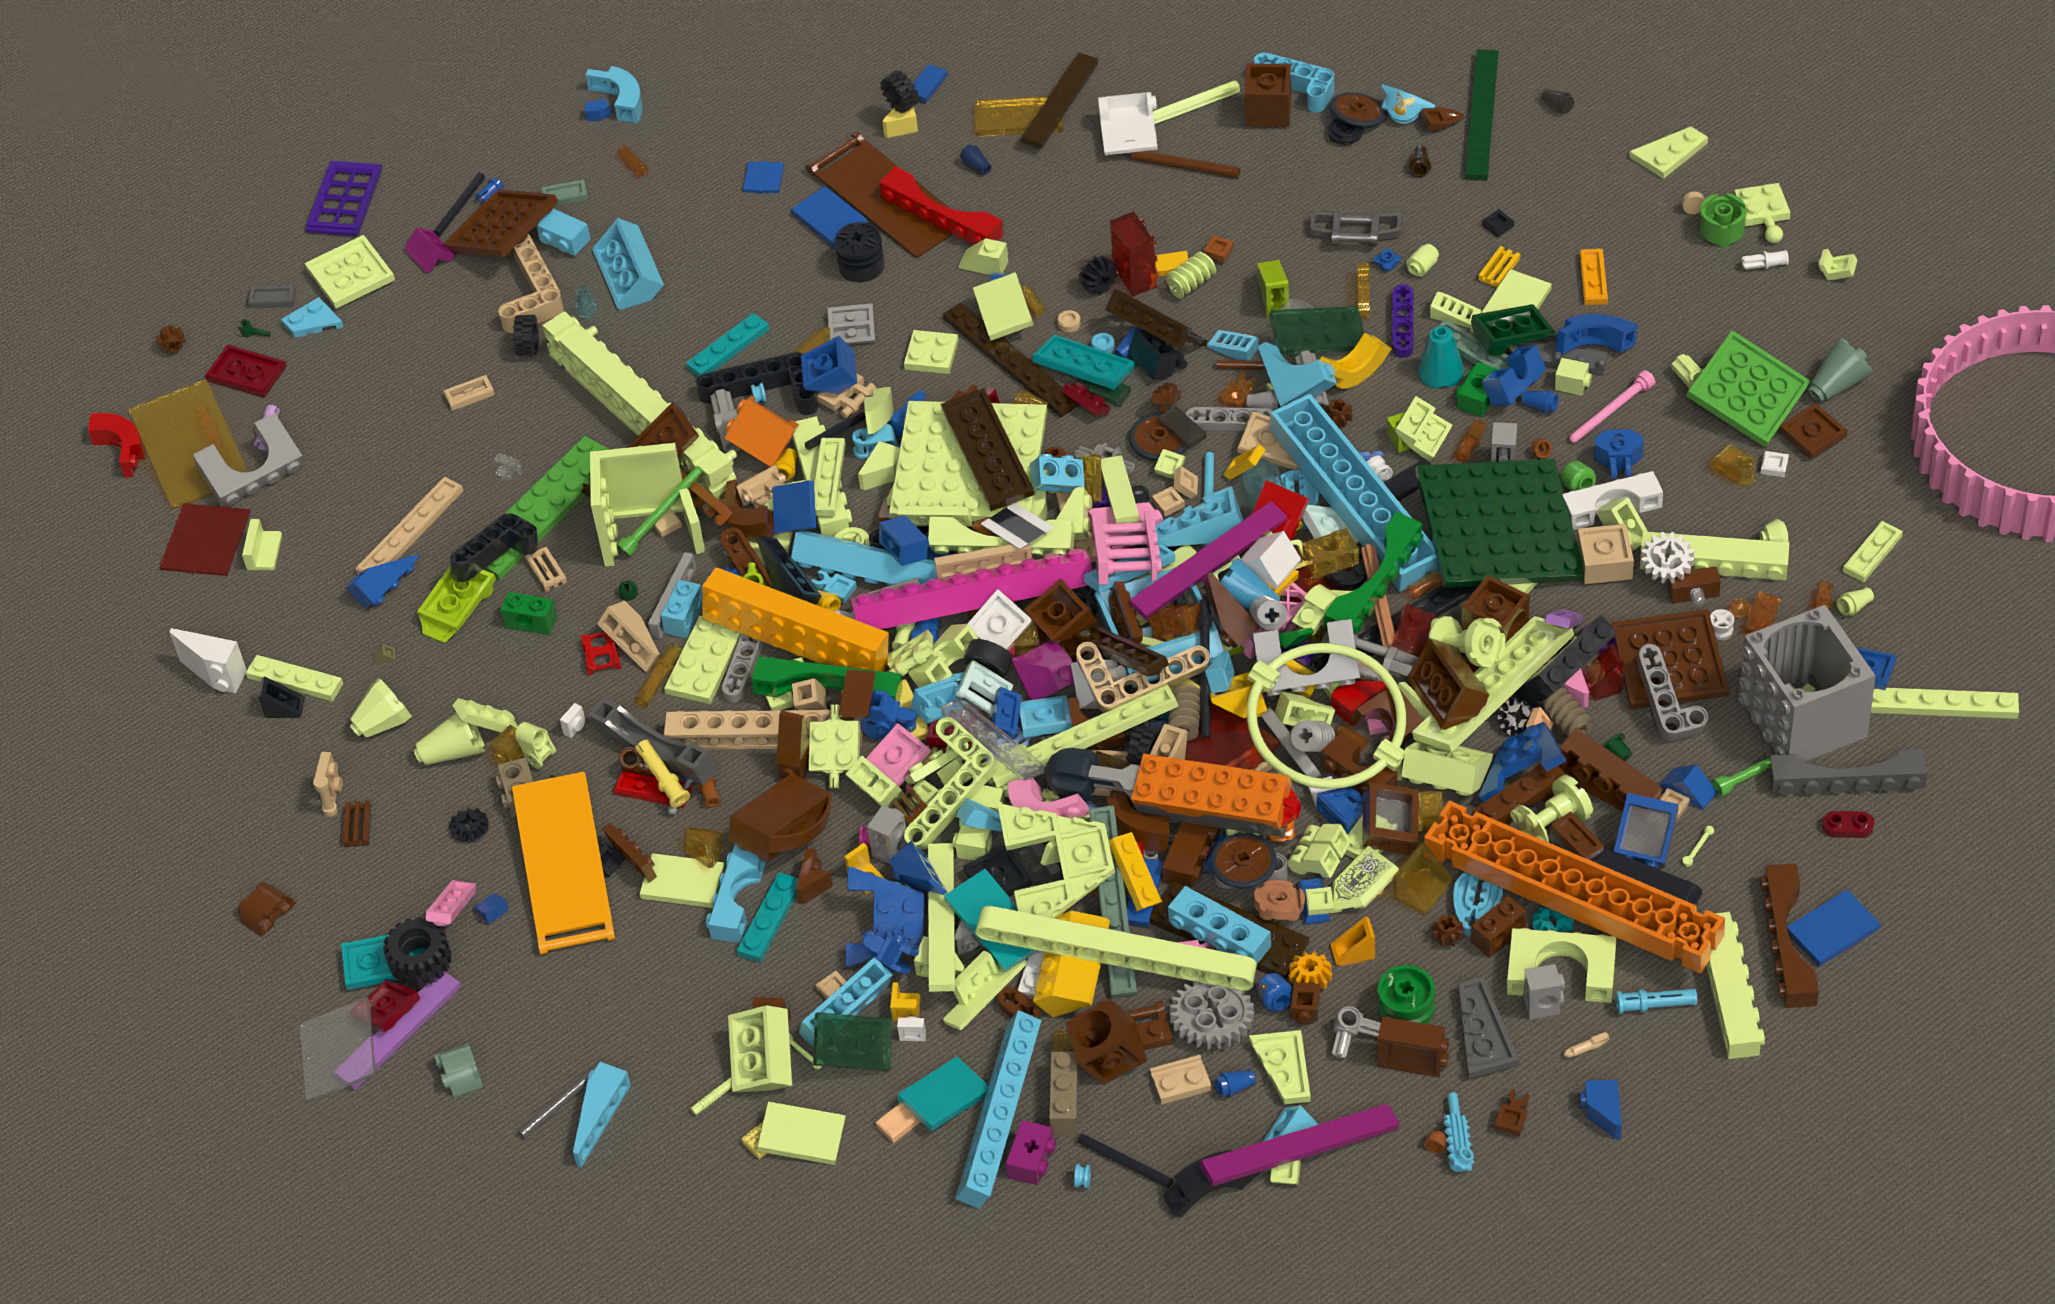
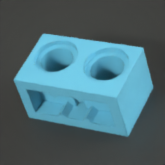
M1042 454L1030 463L1031 484L1034 491L1072 493L1075 488L1084 487L1082 459H1074L1073 456L1055 458L1051 454ZM1043 468L1048 471L1049 476L1045 474ZM1065 470L1070 473L1071 477L1066 474Z
M678 580L661 614L665 634L683 638L688 637L703 607L701 584Z

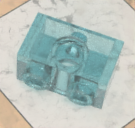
M1263 458L1259 459L1256 466L1242 474L1244 488L1247 491L1252 510L1256 505L1266 480L1284 487L1278 466Z

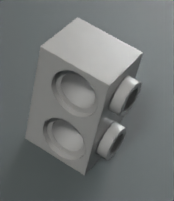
M882 805L867 826L872 857L890 864L889 860L908 844L904 838L906 824L904 814L898 809Z

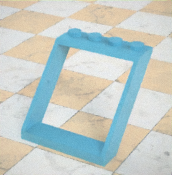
M1174 568L1158 572L1157 580ZM1151 575L1124 584L1126 590L1130 593V597L1133 598L1156 581H1152ZM1195 585L1188 591L1200 615V600L1202 597ZM1112 587L1099 593L1094 592L1099 613L1106 629L1118 635L1109 615L1111 610L1108 597ZM1213 620L1212 629L1210 630V663H1213L1224 652ZM1200 631L1148 647V649L1169 658L1194 646H1200ZM1194 655L1191 658L1195 664H1200V655ZM1172 665L1169 671L1173 674H1178L1182 672V668L1179 665ZM1126 667L1127 676L1137 672ZM1158 676L1146 678L1149 683L1160 679Z

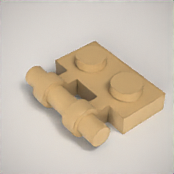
M857 374V384L840 393L820 392L817 395V401L833 411H836L840 406L844 407L840 414L846 419L859 410V406L864 402L865 397H872V389H876V386L870 383L864 387V378ZM854 393L857 394L853 400L850 399Z

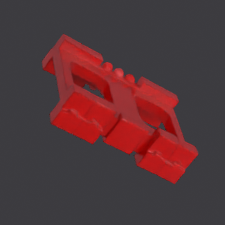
M606 632L586 636L581 634L583 650L586 653L585 662L588 676L593 675L592 671L616 667L617 670L621 669L616 647L617 643ZM606 637V645L592 647V639ZM610 656V663L595 665V657Z

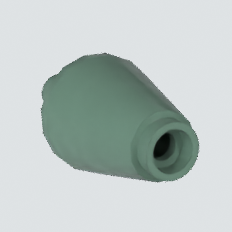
M1840 338L1834 344L1811 381L1810 387L1807 389L1809 395L1815 401L1821 403L1823 400L1826 401L1865 380L1873 372L1866 362L1867 354L1861 348L1854 349L1848 341Z

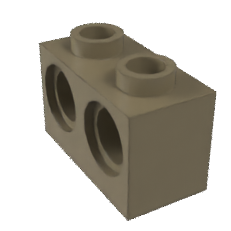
M526 757L497 765L500 775L495 776L499 790H505V794H501L505 809L510 808L512 817L517 816L512 787L533 782Z

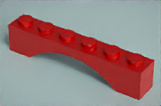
M896 166L879 182L881 198L886 202H891L904 211H908L972 245L985 238L999 241L1004 236L1003 220L985 211H959L937 204L920 190L912 174Z

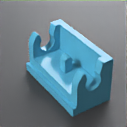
M949 677L915 689L911 710H914L926 723H930L965 711L966 705L955 696L959 685L953 677Z

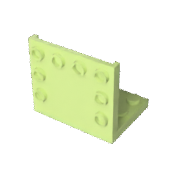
M675 443L590 452L591 508L605 567L615 566L614 556H618L617 542H614L615 538H618L617 524H614V519L651 515L683 481ZM681 498L670 507L674 513L683 512Z

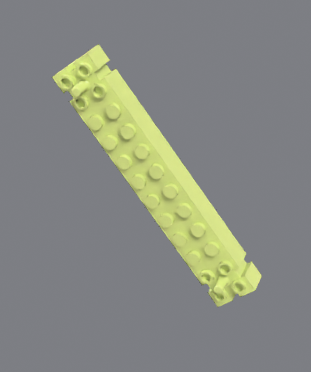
M565 311L543 325L545 338L549 340L547 347L550 357L560 366L564 365L565 370L636 435L639 436L671 404L665 402L658 391H653L643 378L637 377L632 368L628 365L625 366L615 353L609 352L602 341L598 342L593 337L598 334L595 326L584 329L575 317L571 318ZM694 427L699 437L678 457L680 470L688 475L695 467H701L702 474L695 481L717 499H722L723 492L726 491V482L736 480L732 465L734 464L733 459L737 457V454L734 450L724 454L719 450L714 441H709L699 428Z

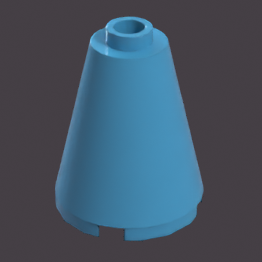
M1238 557L1229 569L1231 570L1221 580V584L1246 612L1250 611V605L1259 596H1270L1278 601L1281 599Z

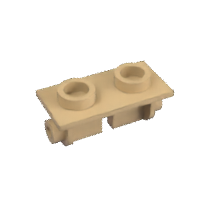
M773 465L737 485L736 489L743 506L754 503L755 499L766 494L765 490L772 491V487L783 485L786 482V478L783 474H779L777 466Z

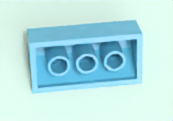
M617 218L592 250L617 309L622 310L651 301L664 284L639 226Z

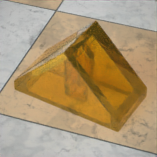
M692 827L685 828L684 851L707 868H713L723 854V831Z

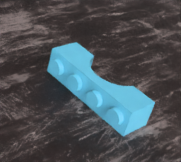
M736 844L732 853L729 852L727 855V869L725 873L721 874L719 893L714 895L712 914L709 913L707 916L706 928H709L711 939L741 943L747 920L744 908L736 904L734 899L744 887L761 882L767 861L760 860L757 855L749 851L739 849Z

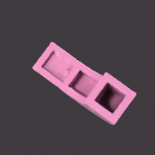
M1031 775L1008 782L1009 798L1014 807L1023 808L1024 806L1033 811L1043 810L1071 819L1073 817L1080 818L1089 815V806L1078 794L1053 802H1042L1041 787Z

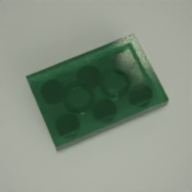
M817 1012L814 1020L813 1066L882 1072L890 1071L892 1019Z

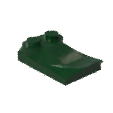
M1534 304L1474 314L1471 318L1474 337L1485 351L1492 356L1504 354L1507 346L1557 336L1554 329Z

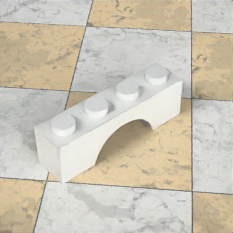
M1653 471L1562 494L1569 511L1573 530L1594 525L1596 511L1612 499L1629 497L1635 510L1639 513L1661 508L1663 491Z

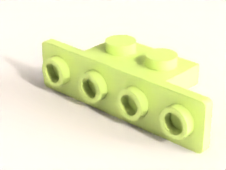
M983 951L955 979V991L953 992L959 1003L943 1018L944 1023L962 1030L1027 964L1026 959L1007 972H1004L998 964H995L991 954Z

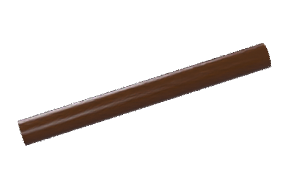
M1151 151L1132 152L1131 155L1132 160L1232 178H1239L1240 167Z

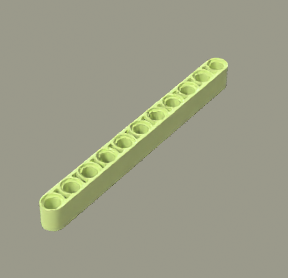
M985 906L981 909L976 928V935L988 941L1242 991L1250 990L1253 987L1257 962L1247 956L993 906Z

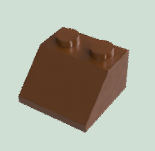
M1061 578L1024 609L1053 643L1073 639V634L1097 622L1090 609Z

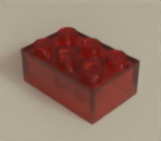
M1134 211L1110 220L1113 263L1117 268L1118 276L1132 297L1157 288V277H1159L1155 262L1158 261L1154 249L1157 243L1153 233L1147 231L1144 220L1142 218L1139 219Z

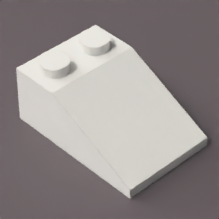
M171 628L169 632L181 663L212 688L221 692H237L247 671L237 641Z

